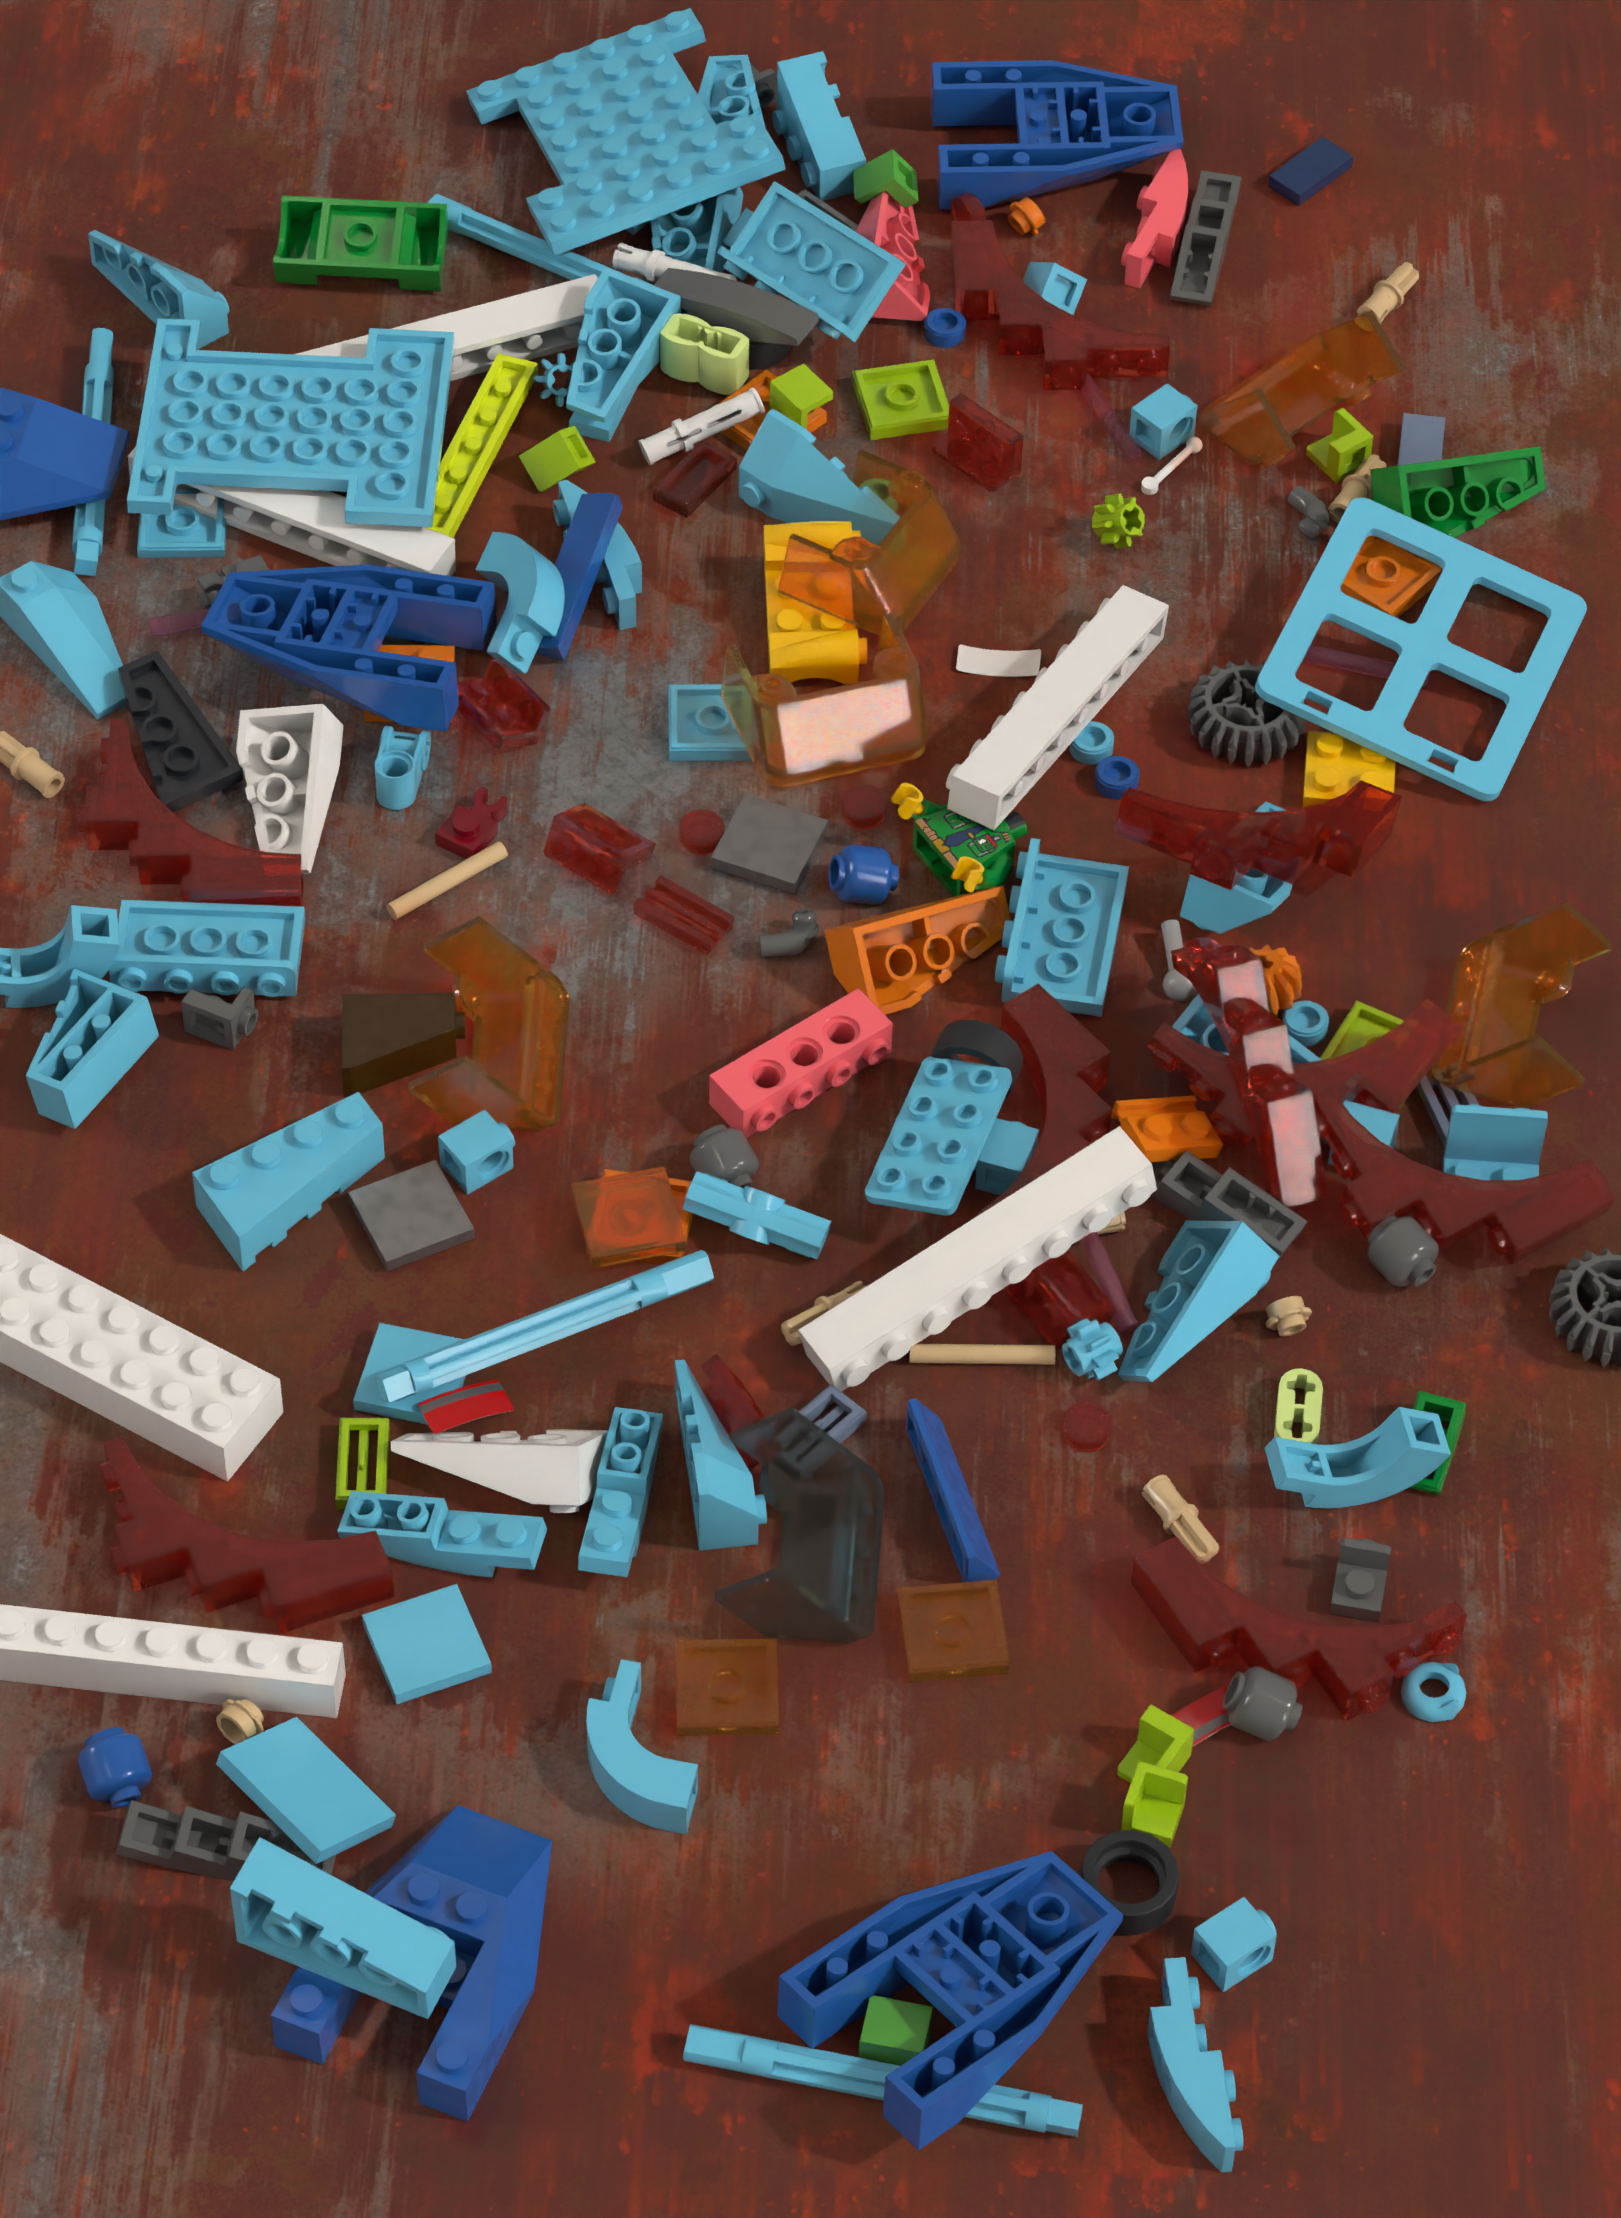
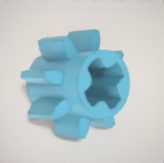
M563 353L558 354L557 364L552 365L549 361L542 359L541 364L546 370L543 376L533 377L534 381L543 382L545 387L539 397L545 399L551 394L556 395L555 402L559 407L563 406L564 396H568L569 386L567 389L561 387L553 389L552 384L555 382V378L552 373L555 370L562 373L568 371L569 376H567L566 382L570 385L574 364L573 362L570 366L566 365V357Z
M1086 1318L1067 1328L1071 1338L1062 1345V1353L1067 1365L1075 1375L1082 1376L1086 1374L1088 1379L1095 1377L1097 1380H1100L1118 1370L1114 1360L1118 1359L1119 1355L1122 1354L1123 1347L1117 1332L1110 1324L1103 1322L1099 1325L1096 1319L1090 1322Z

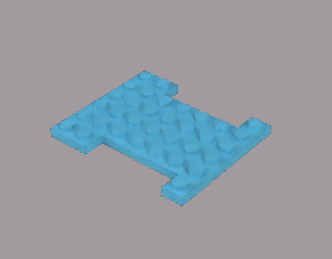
M691 8L672 12L664 18L645 25L634 26L629 31L613 37L596 40L586 47L569 53H561L551 60L534 66L523 67L513 74L497 80L485 81L478 87L466 91L470 105L481 125L520 111L558 178L560 186L545 189L539 194L526 198L530 213L554 256L786 169L782 154L756 113L735 118L731 122L717 127L674 57L673 53L706 42L703 28Z
M158 318L127 496L128 513L172 515L176 485L191 484L347 492L345 523L416 527L433 526L455 346L454 332L369 328L365 358L199 350L201 338L200 320Z

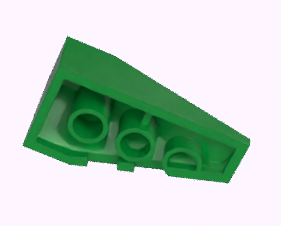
M1541 446L1370 469L1373 499L1375 502L1453 538H1457L1469 530L1485 524L1486 520L1502 511L1515 507L1546 489Z

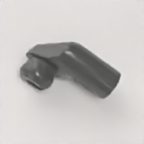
M1301 485L1295 487L1289 494L1287 501L1305 515V518L1299 522L1298 529L1310 539H1316L1322 530L1326 531L1329 526L1328 508L1321 500Z
M810 909L796 910L792 914L793 925L785 933L759 935L761 958L797 955L803 952L818 935L819 925L816 924L815 912Z

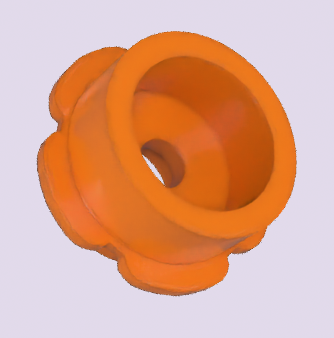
M1028 197L1010 204L1011 214L1008 215V220L1012 227L1021 235L1029 232L1032 236H1036L1039 233L1037 229L1045 223V217L1039 207Z

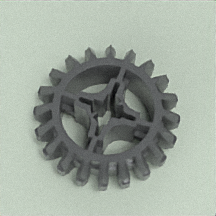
M1246 659L1241 666H1236L1228 660L1224 670L1213 666L1209 675H1201L1197 686L1193 687L1187 710L1188 724H1190L1192 737L1197 738L1200 743V749H1211L1214 759L1224 755L1228 758L1230 765L1235 760H1243L1247 767H1249L1253 760H1259L1266 766L1271 757L1282 760L1286 751H1294L1298 740L1302 738V734L1305 732L1306 719L1263 700L1256 692L1255 684L1265 665L1264 661L1259 666H1252Z
M1605 1246L1600 1252V1256H1596L1587 1249L1581 1260L1571 1258L1566 1266V1270H1560L1559 1274H1557L1554 1288L1551 1289L1549 1302L1551 1303L1549 1311L1550 1323L1556 1325V1338L1567 1339L1568 1352L1578 1349L1583 1350L1584 1362L1594 1356L1600 1358L1603 1368L1610 1360L1617 1361L1621 1366V1252L1619 1255H1614ZM1579 1298L1587 1303L1586 1308L1590 1311L1589 1313H1586L1578 1300Z

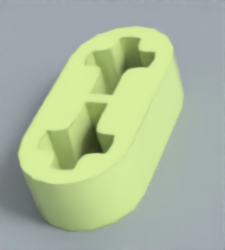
M1303 1368L1292 1369L1281 1377L1277 1395L1274 1437L1313 1444L1318 1443L1323 1386L1318 1375L1312 1371ZM1296 1388L1305 1390L1304 1405L1295 1404ZM1293 1422L1302 1423V1438L1292 1437Z

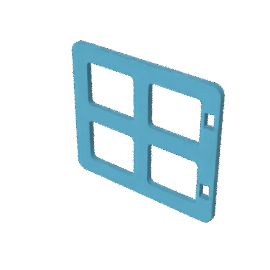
M1362 497L1355 498L1346 508L1256 681L1255 689L1263 700L1478 800L1492 801L1499 796L1586 614L1587 605L1582 597L1373 500ZM1371 535L1379 537L1441 567L1442 573L1416 623H1406L1341 591L1340 587L1366 537ZM1474 584H1481L1547 616L1548 622L1523 672L1515 673L1448 641L1447 635ZM1332 621L1398 653L1399 658L1371 711L1361 710L1296 678L1295 674L1322 622ZM1430 671H1441L1506 703V709L1480 761L1469 760L1404 728L1403 724ZM1305 698L1329 708L1328 713L1325 714L1303 704ZM1433 756L1455 766L1453 773L1428 762L1430 757Z

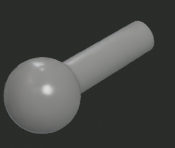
M1167 920L1161 924L1169 972L1163 979V991L1171 1000L1186 1002L1197 995L1199 980L1196 974L1187 968L1179 921Z

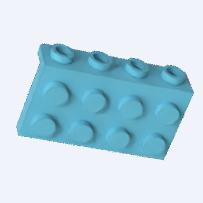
M775 181L731 249L728 250L721 246L717 251L720 256L727 260L723 266L727 271L743 281L747 275H750L758 280L754 287L776 295L780 294L787 300L817 313L820 321L816 327L833 339L838 340L842 334L853 342H856L906 265L894 255Z
M1031 838L1028 852L1020 851L1017 863L1016 878L1022 879L1021 886L1013 885L1010 897L1009 913H1016L1014 921L1006 920L1004 925L1002 947L1008 948L1007 956L998 955L995 982L1003 983L1001 1002L1102 1017L1128 881L1129 866L1039 853L1040 839Z
M121 900L118 920L120 945L115 960L109 969L110 982L133 992L164 991L181 994L193 989L200 993L232 995L239 994L246 987L253 990L254 995L296 997L306 919L305 907Z

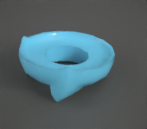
M1422 1663L1412 1668L1406 1674L1400 1689L1402 1703L1409 1713L1429 1722L1454 1719L1464 1707L1467 1694L1464 1680L1459 1675V1668L1455 1663ZM1427 1679H1438L1447 1685L1448 1691L1441 1697L1433 1698L1423 1694L1419 1686Z

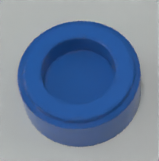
M939 308L931 311L925 317L924 336L932 345L948 348L956 346L964 340L966 320L957 310Z
M1123 756L1106 757L1095 768V788L1101 795L1110 799L1128 798L1138 789L1139 768L1129 758Z

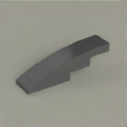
M1201 170L1196 196L1193 198L1188 224L1185 226L1170 300L1211 306L1241 187V176Z
M668 268L654 284L656 287L680 295L681 309H686L688 315L698 317L710 325H721L744 334L752 342L799 346L819 321L817 313L779 295L739 281L703 272Z
M1187 1150L1178 1161L1151 1163L1157 1190L1150 1195L1151 1198L1191 1220L1243 1221L1279 1257L1283 1255L1308 1222L1230 1167L1222 1175Z
M131 1800L127 1808L115 1854L170 1869L232 1881L235 1880L259 1837L332 1875L336 1855L315 1864L273 1821L241 1811L235 1821L189 1806H185L180 1815Z

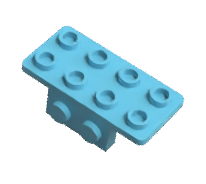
M931 1056L925 1058L865 1188L867 1201L873 1204L944 1216L953 1214L959 1205L1012 1083L1011 1071L1004 1067L948 1058L941 1059Z

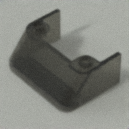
M793 1407L732 1431L730 1440L762 1464L759 1489L760 1493L764 1494L765 1502L784 1515L779 1567L715 1591V1600L762 1635L769 1638L852 1643L870 1636L875 1625L884 1509V1489L877 1473L868 1464Z

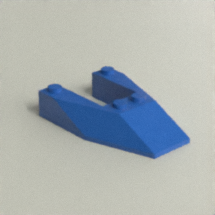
M1054 60L932 62L930 91L932 126L1017 125L1018 135L1017 144L938 145L937 190L939 210L981 209L1097 180L1183 147V133L1176 85Z
M0 387V520L110 498L130 440L129 431L39 398Z
M369 564L230 572L201 624V631L294 682L403 726L446 732L459 706L456 662L381 652L378 650L385 636L485 651L497 626L494 582Z
M457 1805L364 1893L425 1926L439 1929L455 1943L456 1969L437 2002V2005L447 2008L449 2011L417 2071L419 2103L468 2122L535 1991L552 1840ZM298 1967L271 2014L275 2046L323 2065L361 1992Z
M1052 1851L898 1897L780 1975L777 2016L813 2049L864 2015L871 1996L889 1998L908 1984H911L957 2027L956 2029L885 2076L883 2117L917 2150H920L959 2123L1040 2037L1122 1923L1123 1914Z

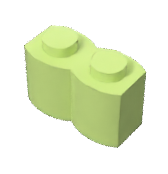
M672 314L660 332V369L668 376L677 380L699 382L710 391L731 395L741 388L749 377V339L744 334L731 328L711 327L704 320L692 315Z

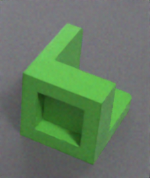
M893 149L853 170L854 198L860 204L885 191L905 209L919 202L917 171Z
M871 1996L860 2038L859 2058L901 2066L928 2048L931 2036L933 2007L880 1996Z

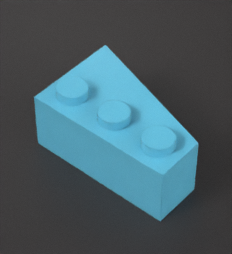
M823 51L777 62V110L772 112V121L778 135L783 134L786 140L791 160H797L799 163L804 184L806 187H812L817 198L825 201L854 193L853 170L866 164V158L849 116L841 118L834 99L840 97V92L836 84L828 85L826 81L825 65H827V60Z
M74 968L69 978L71 982L70 990L65 1001H59L55 1010L56 1021L51 1032H45L28 1069L26 1078L38 1114L76 1129L159 1037V1033L147 997Z

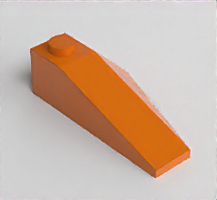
M996 886L826 929L824 933L834 976L848 994L859 988L886 1015L912 1007L922 999L921 996L936 984H942L952 977L951 973L969 959L977 958L1003 938L1005 921H1011L1004 886Z

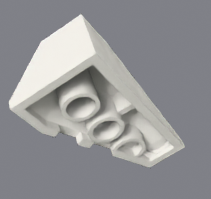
M324 704L240 710L236 753L239 765L244 771L247 783L245 791L248 801L252 804L256 821L254 828L264 870L268 876L311 873L340 767L344 726Z
M546 1430V1434L532 1435L528 1437V1440H520V1435L517 1434V1431H500V1433L482 1435L481 1441H474V1434L470 1432L408 1433L391 1441V1451L525 1502L549 1505L550 1512L572 1513L579 1511L580 1505L590 1501L595 1496L597 1472L608 1431Z

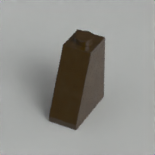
M455 993L343 995L341 1068L344 1097H349L357 1092L361 1094L457 1058V1039L466 1038L465 1011H456Z

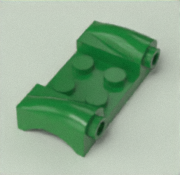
M282 195L279 241L273 259L276 283L317 285L318 275L399 279L400 289L441 291L449 226L447 204Z

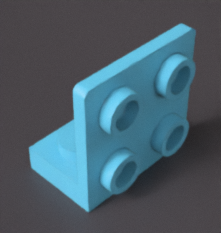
M1476 1104L1452 1106L1442 1161V1207L1537 1214L1539 1206V1162L1548 1122V1113L1527 1108L1483 1107Z

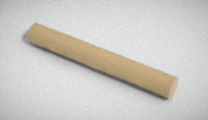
M498 841L386 905L389 915L394 920H397L508 856L505 846L502 842Z
M915 1344L909 1350V1363L1055 1365V1345Z

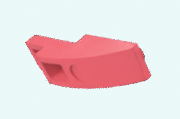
M1180 148L1171 151L1165 161H1158L1150 186H1143L1140 191L1137 209L1141 210V221L1137 230V238L1134 243L1128 242L1121 258V265L1126 267L1124 282L1126 285L1140 289L1155 263L1170 268L1179 251L1184 233L1188 198V174Z

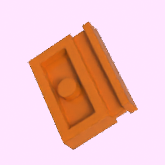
M1194 1095L1116 1101L1110 1112L1112 1119L1120 1121L1122 1130L1151 1163L1178 1161L1186 1150L1198 1159L1217 1158L1224 1145L1204 1111L1196 1109L1197 1099Z

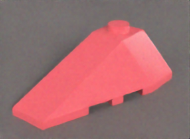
M885 191L871 199L856 232L894 255L906 265L872 317L922 321L928 314L930 291L929 286L920 281L919 272L925 269L923 258L917 255L913 245L919 240L913 206L911 205L905 209Z

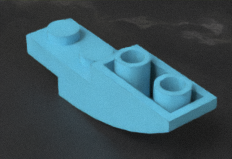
M568 480L558 481L559 499L553 500L555 521L558 526L564 525L566 529L563 531L564 539L581 495L588 494ZM617 522L595 582L603 583L602 598L607 614L614 613L619 630L636 627L635 594L642 593V562L632 541Z
M615 1407L597 1472V1488L578 1556V1570L628 1577L632 1558L636 1557L648 1506L663 1424L662 1413Z
M351 1491L337 1532L340 1538L398 1560L459 1574L492 1578L495 1567L534 1570L547 1527L543 1517L449 1510L444 1498Z
M1186 1958L1164 1959L1161 1980L1164 2006L1150 2007L1147 2036L1152 2060L1167 2100L1185 2132L1202 2154L1221 2173L1232 2172L1235 2151L1243 2150L1240 2118H1231L1229 2105L1230 2102H1235L1236 2100L1233 2070H1224L1221 2050L1207 2051L1205 2025L1195 2024L1193 2009L1200 2008L1199 1984L1197 1977H1188Z

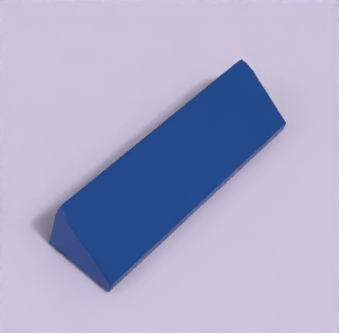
M612 493L581 495L555 563L561 574L565 590V603L561 623L555 637L543 636L535 654L565 661L623 509L618 495Z
M916 1398L909 1399L906 1407L905 1429L963 1583L969 1586L997 1579L1000 1577L998 1566L944 1425L935 1413Z

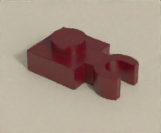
M485 787L478 789L473 796L472 808L469 809L459 804L436 831V845L465 859L485 849L498 834L497 822L504 819L507 815V797L502 796L496 804L487 805L488 789Z

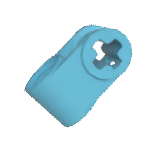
M384 726L378 755L375 760L376 799L383 807L391 810H401L409 807L415 801L423 771L426 770L431 748L430 731L423 730L420 734L394 731L392 726Z

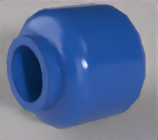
M850 844L842 848L839 854L833 855L829 866V886L831 890L836 891L837 896L845 903L879 905L884 902L889 891L896 890L899 880V869L897 864H892L890 855L884 848Z
M122 1727L105 1729L88 1737L84 1742L86 1747L80 1752L77 1762L89 1796L96 1802H111L112 1808L128 1806L131 1800L139 1801L142 1798L140 1791L150 1783L153 1777L140 1738L133 1733H125Z

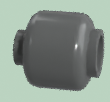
M717 1125L704 1131L693 1141L694 1149L690 1154L689 1160L695 1173L696 1171L708 1173L742 1188L745 1185L753 1186L754 1183L751 1178L759 1169V1159L741 1130L735 1128L727 1129L725 1125Z
M1395 1215L1390 1216L1380 1222L1368 1237V1243L1370 1244L1368 1259L1392 1285L1403 1287L1413 1283L1415 1286H1420L1435 1273L1437 1266L1434 1262L1438 1256L1439 1245L1412 1217L1397 1218Z
M1258 1666L1251 1667L1244 1674L1237 1672L1232 1678L1223 1699V1709L1228 1711L1230 1724L1265 1741L1275 1740L1284 1730L1292 1732L1301 1716L1302 1704L1296 1702L1297 1688L1294 1682Z

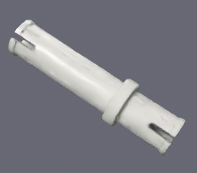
M620 243L617 246L619 250H615L612 263L614 269L639 274L646 277V281L656 283L668 268L703 272L737 281L735 275L717 272L685 261L672 259L665 256V252L656 249L650 252Z
M752 387L749 391L715 405L684 421L678 418L671 422V427L646 439H641L638 443L645 460L649 465H652L654 462L682 449L684 452H688L694 449L693 444L759 413L762 414L765 412L758 392Z

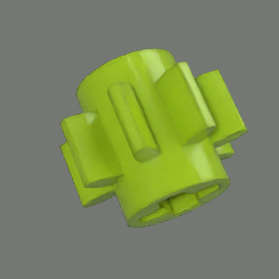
M1121 493L1106 495V504L1094 506L1095 512L1092 517V529L1101 538L1100 543L1102 545L1114 544L1115 548L1130 547L1132 543L1131 538L1143 535L1142 529L1145 523V515L1136 504L1135 497L1123 498Z

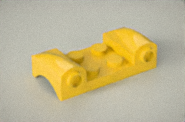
M810 521L764 525L763 552L770 689H779L791 682L807 678L830 679L843 683L848 687H858L859 664H867V638H858V629L855 626L852 574L853 557H861L860 530H852L851 521Z

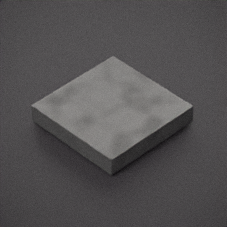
M745 794L711 856V868L795 894L828 832L829 820Z
M436 1160L348 1192L349 1203L386 1271L475 1238L474 1227Z

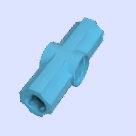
M696 1171L689 1186L682 1208L683 1210L729 1226V1231L767 1245L771 1242L785 1247L792 1252L818 1259L832 1222L787 1205L784 1199L746 1185L742 1188L728 1183L724 1179Z

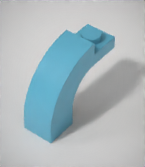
M492 532L476 567V571L489 581L494 582L501 590L508 591L509 596L504 614L486 652L514 673L526 674L543 636L555 637L557 634L565 603L564 584L557 567L521 538L508 533Z
M71 905L63 929L50 941L30 948L13 949L0 947V995H5L6 1007H38L65 1000L71 987L69 978L74 968L102 979L111 968L120 945L117 909Z
M1398 1407L1378 1428L1353 1441L1334 1445H1319L1274 1437L1265 1447L1276 1489L1302 1493L1305 1507L1312 1508L1356 1506L1392 1496L1423 1480L1451 1455L1439 1415L1404 1407Z
M621 1659L616 1678L608 1677L606 1680L602 1700L589 1698L586 1718L587 1750L591 1771L602 1792L618 1809L629 1817L653 1828L686 1835L698 1793V1764L657 1756L646 1750L635 1739L631 1732V1726L641 1693V1663Z

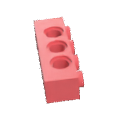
M858 988L709 1075V1104L731 1128L741 1130L746 1138L757 1131L767 1130L782 1116L794 1109L804 1108L816 1096L831 1087L843 1085L853 1074L869 1065H876L884 1060L892 1050L893 1023Z

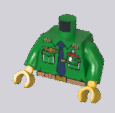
M902 783L891 797V801L900 805L898 814L901 818L909 819L912 817L915 819L913 850L952 897L996 886H1004L1014 868L1015 840L1027 835L1026 823L1019 812L1009 813L999 826L992 830L947 809L948 804H936L924 799L921 791L912 784Z

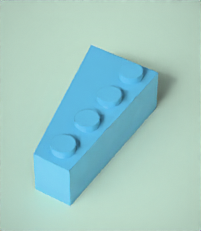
M357 1092L192 1172L196 1207L244 1272L256 1262L255 1256L268 1245L272 1248L287 1237V1230L304 1216L310 1219L322 1209L321 1203L334 1192L341 1194L385 1158L382 1122L361 1094Z
M261 1837L257 1840L230 1887L237 1942L428 2019L456 1969L455 1943L445 1933L434 1927L423 1925Z

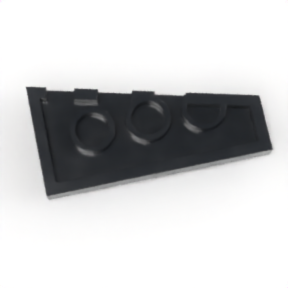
M158 650L118 668L119 679L164 816L243 780L242 768Z

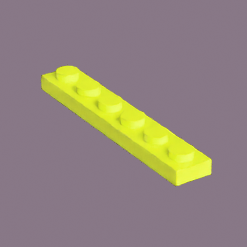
M500 353L497 354L440 462L433 526L425 528L454 538L534 383L533 377L538 376V364L536 362Z

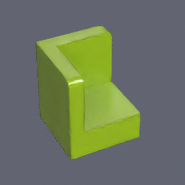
M804 363L770 381L769 411L775 409L806 429L807 414L833 399V390Z
M1341 408L1334 413L1332 434L1307 446L1306 455L1335 483H1338L1348 475L1354 474L1361 462L1371 455L1374 436L1344 408Z
M575 425L554 433L519 455L540 492L596 463Z
M1150 1705L1140 1718L1138 1740L1119 1764L1117 1775L1131 1783L1139 1761L1179 1772L1191 1756L1195 1729L1157 1707Z
M1139 1761L1124 1802L1121 1831L1135 1830L1153 1835L1170 1849L1185 1805L1188 1776Z

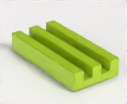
M340 1418L335 1497L336 1509L346 1508L351 1491L387 1494L389 1418ZM350 1430H359L356 1490H347ZM370 1430H378L375 1490H367Z

